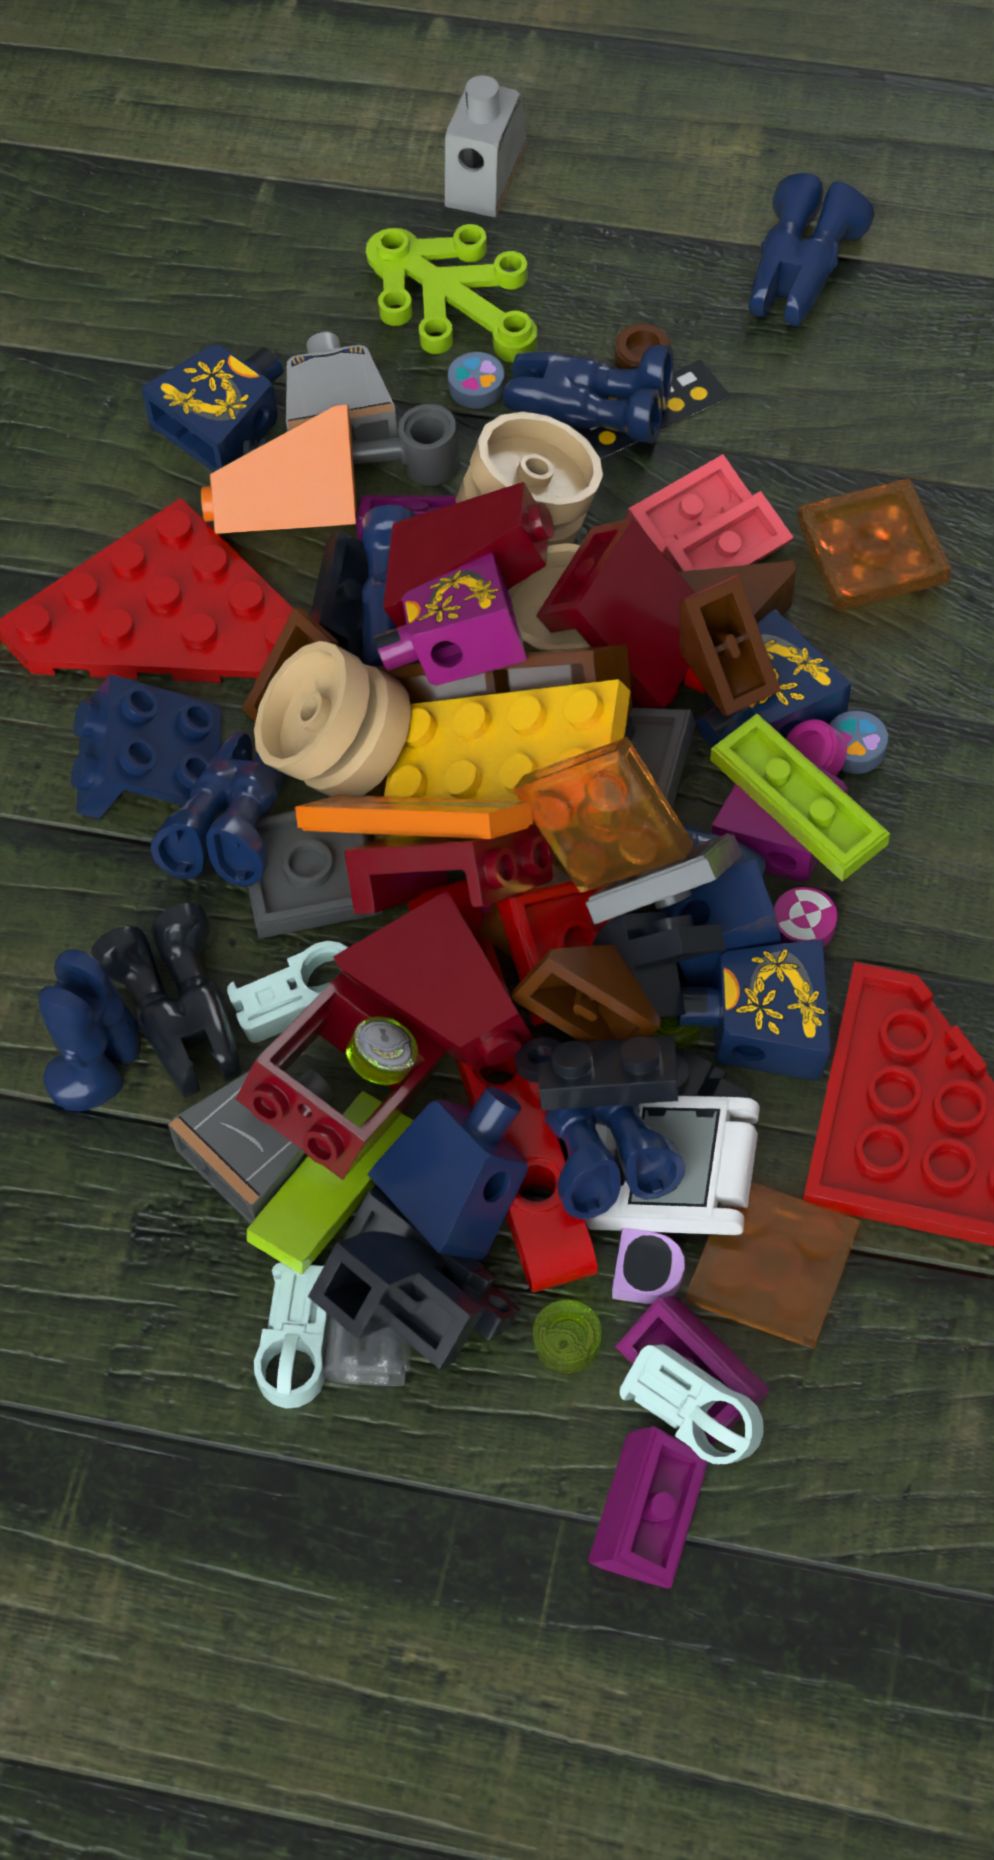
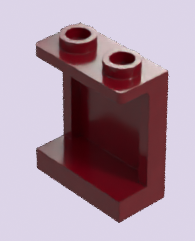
M634 519L594 526L590 529L536 617L550 633L576 629L591 647L627 644L632 706L634 708L665 709L677 696L678 686L689 668L680 654V600L695 594V592Z
M544 817L533 818V824L528 825L529 828L493 839L390 835L344 850L354 914L378 913L416 899L425 890L448 884L446 870H463L466 873L470 901L473 907H487L551 882L553 879V849L547 838Z

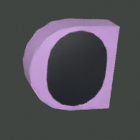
M622 1227L612 1288V1299L653 1304L660 1296H674L681 1287L685 1272L684 1255L679 1246L668 1236L656 1232Z

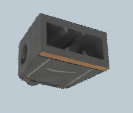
M308 1069L296 1079L297 1082L325 1103L329 1104L335 1099L330 1086L314 1070ZM248 1071L175 1116L167 1124L176 1151L251 1224L308 1155L269 1124L257 1119L249 1109L235 1100L249 1073Z

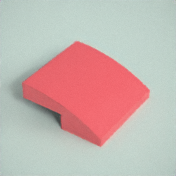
M723 454L628 509L625 516L626 520L634 519L678 572L752 565L788 545L794 538L763 493L760 491L752 496Z

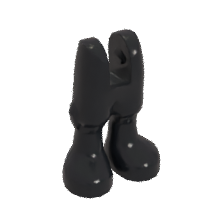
M183 903L173 906L162 912L154 920L151 928L158 952L167 965L178 988L179 996L177 999L170 998L165 992L150 944L144 931L140 928L125 926L113 929L102 935L91 948V955L104 967L110 979L124 984L137 1003L136 1020L138 1032L145 1039L149 1040L169 1078L184 1097L201 1092L195 1075L193 1061L191 1057H188L185 1049L203 1041H207L212 1061L217 1065L225 1082L241 1075L238 1049L225 1011L226 996L221 992L218 985L206 976L201 953L210 934V924L201 905Z

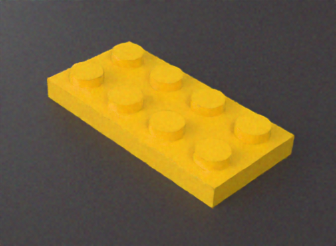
M618 679L410 704L411 718L407 739L396 763L387 773L384 796L531 801L532 816L614 809L630 690Z

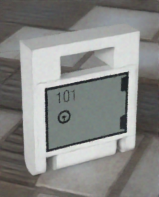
M678 1096V1101L639 1104V1115L647 1126L672 1141L678 1148L686 1165L685 1175L672 1192L660 1198L648 1200L634 1196L625 1180L624 1186H621L617 1202L607 1212L594 1218L584 1219L589 1230L622 1231L623 1227L650 1232L741 1234L744 1228V1215L738 1210L717 1208L719 1202L721 1207L748 1208L758 1136L755 1127L751 1124L758 1122L759 1104L753 1099L744 1097ZM596 1123L595 1129L614 1156L616 1143L610 1129Z

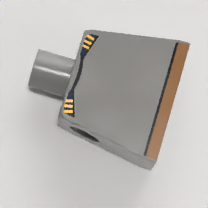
M475 76L467 82L463 95L447 128L445 136V207L496 218L527 146L521 94L515 89L498 86L497 81L490 76ZM480 154H481L482 157H483V160H484V165H483L481 168L473 169V166H474V165L481 166V165H480Z
M321 332L313 335L307 341L308 354L292 356L287 361V432L335 405H349L352 441L398 437L394 403L367 347L359 344L341 348L337 335L330 332Z

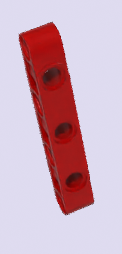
M467 879L425 890L418 898L407 902L410 912L447 890L509 995L480 907H473L471 905ZM514 1057L496 1066L487 1065L477 1072L455 1058L470 1107L475 1106L488 1086H493L513 1097L522 1108L504 1137L527 1160L528 1171L506 1214V1219L530 1291L535 1293L597 1275L596 1256L585 1220L569 1215L564 1210L558 1194L557 1182L566 1162L557 1136L552 1132L549 1125L545 1123L546 1110L541 1109L539 1083L524 1080L517 1074ZM495 1072L508 1073L513 1077L504 1084H492L484 1080L488 1075ZM537 1186L547 1188L553 1193L548 1199L540 1202H532L521 1196L524 1190Z

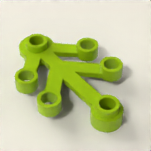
M466 224L459 227L454 232L453 237L417 239L411 232L404 229L389 228L375 233L367 242V261L375 273L383 278L384 291L378 297L380 319L385 324L400 326L407 323L412 317V301L410 294L405 290V278L409 276L423 285L424 319L419 324L420 346L424 351L431 354H441L448 351L453 344L452 324L446 318L445 301L493 333L494 352L498 358L505 362L513 363L517 353L537 351L538 347L537 327L527 314L521 311L504 313L469 289L472 287L500 286L504 289L512 290L522 287L528 278L527 260L524 255L515 251H507L498 255L494 264L436 267L427 261L447 258H459L464 262L481 260L487 252L486 232L482 227L475 224ZM466 242H475V244H472V245H467V244H464V243H466ZM507 269H516L517 271L507 272V271H505V270H507ZM392 305H400V306H402V307H400V308H395V309L389 308V307L392 306ZM432 333H442L441 336H430Z

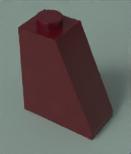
M521 482L393 523L383 609L396 628L407 624L402 596L407 591L481 556L493 553L508 590L547 565L548 539L553 538L554 535L552 518L546 505L542 502L537 504L525 483Z
M447 890L333 956L344 975L444 1048L447 1053L476 1072L487 1065L496 1066L510 1060L515 1056V1053L519 1052L523 1043L533 1039L525 1022Z

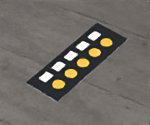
M701 359L673 372L668 407L665 412H662L661 430L731 397ZM571 426L590 442L600 460L636 443V441L630 439L624 433L600 426L590 429Z

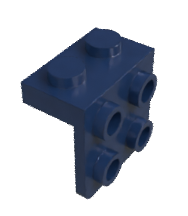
M109 674L89 701L83 700L80 703L74 718V735L80 737L79 754L74 762L71 773V785L78 789L77 813L100 819L124 790L184 806L190 799L192 784L201 776L221 748L220 709L208 701Z

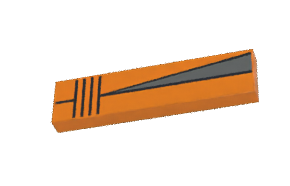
M337 795L295 806L297 828H302V831L493 839L529 828L528 825L533 824L531 801Z

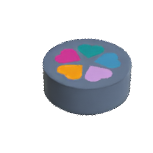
M470 352L456 358L448 370V385L451 397L458 404L473 409L485 408L497 402L503 395L505 388L504 369L501 362L494 356L483 352Z
M848 711L838 715L831 721L829 725L842 734L847 746V755L841 768L842 771L861 774L874 770L882 763L886 754L888 733L880 719L864 711Z

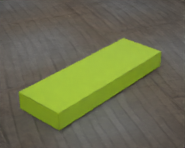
M755 714L711 748L710 761L842 882L888 845L890 833L759 714Z
M362 1091L342 1115L360 1128L382 1102ZM401 1114L344 1180L307 1156L247 1228V1242L303 1275L364 1200L368 1192L376 1185L367 1175L371 1168L414 1120Z

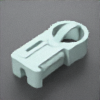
M333 941L316 943L304 952L287 958L290 967L238 989L234 981L228 985L227 993L237 1012L236 1016L248 1040L257 1043L282 1033L330 984L326 983L320 986L308 987L309 977L314 969L325 962L333 961V956L348 947L340 942Z
M281 1262L277 1263L272 1269L275 1285L268 1329L262 1328L260 1347L254 1359V1374L263 1396L273 1405L283 1408L301 1407L311 1402L320 1393L325 1381L324 1360L331 1316L308 1298L324 1266L310 1265L303 1275ZM296 1350L311 1357L315 1369L312 1377L304 1385L291 1390ZM281 1353L277 1388H274L266 1380V1368L270 1360L275 1355Z
M664 1344L644 1347L620 1387V1396L624 1401L634 1399V1401L673 1428L677 1429L679 1427L675 1436L689 1445L701 1459L712 1464L738 1462L751 1456L760 1445L763 1436V1418L754 1402L749 1397L731 1390ZM720 1400L728 1402L741 1412L745 1422V1437L729 1430L707 1414L714 1403ZM705 1431L720 1442L735 1449L736 1452L724 1453L715 1449L709 1443Z

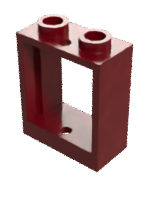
M341 972L255 1060L235 1100L249 1109L257 1119L269 1124L306 1152L313 1161L323 1165L340 1179L344 1180L425 1088L446 1050ZM383 1020L401 1027L412 1040L410 1042L412 1055L409 1061L403 1065L391 1067L381 1065L372 1060L364 1052L362 1043L358 1040L362 1026L370 1021ZM319 1035L393 1090L360 1128L285 1073ZM372 1048L377 1055L387 1059L398 1058L403 1052V1049L384 1052L377 1048Z

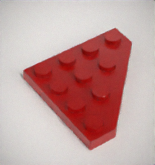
M179 498L0 618V641L31 674L55 675L57 668L89 670L90 677L106 678L111 674L126 679H138L139 673L172 674L173 681L221 683L222 677L256 678L257 680L294 608L224 539L215 534V531L182 498Z
M854 962L802 1205L994 1247V1081L986 1072L988 1065L958 1026L952 1027L932 1002L933 994L919 975Z

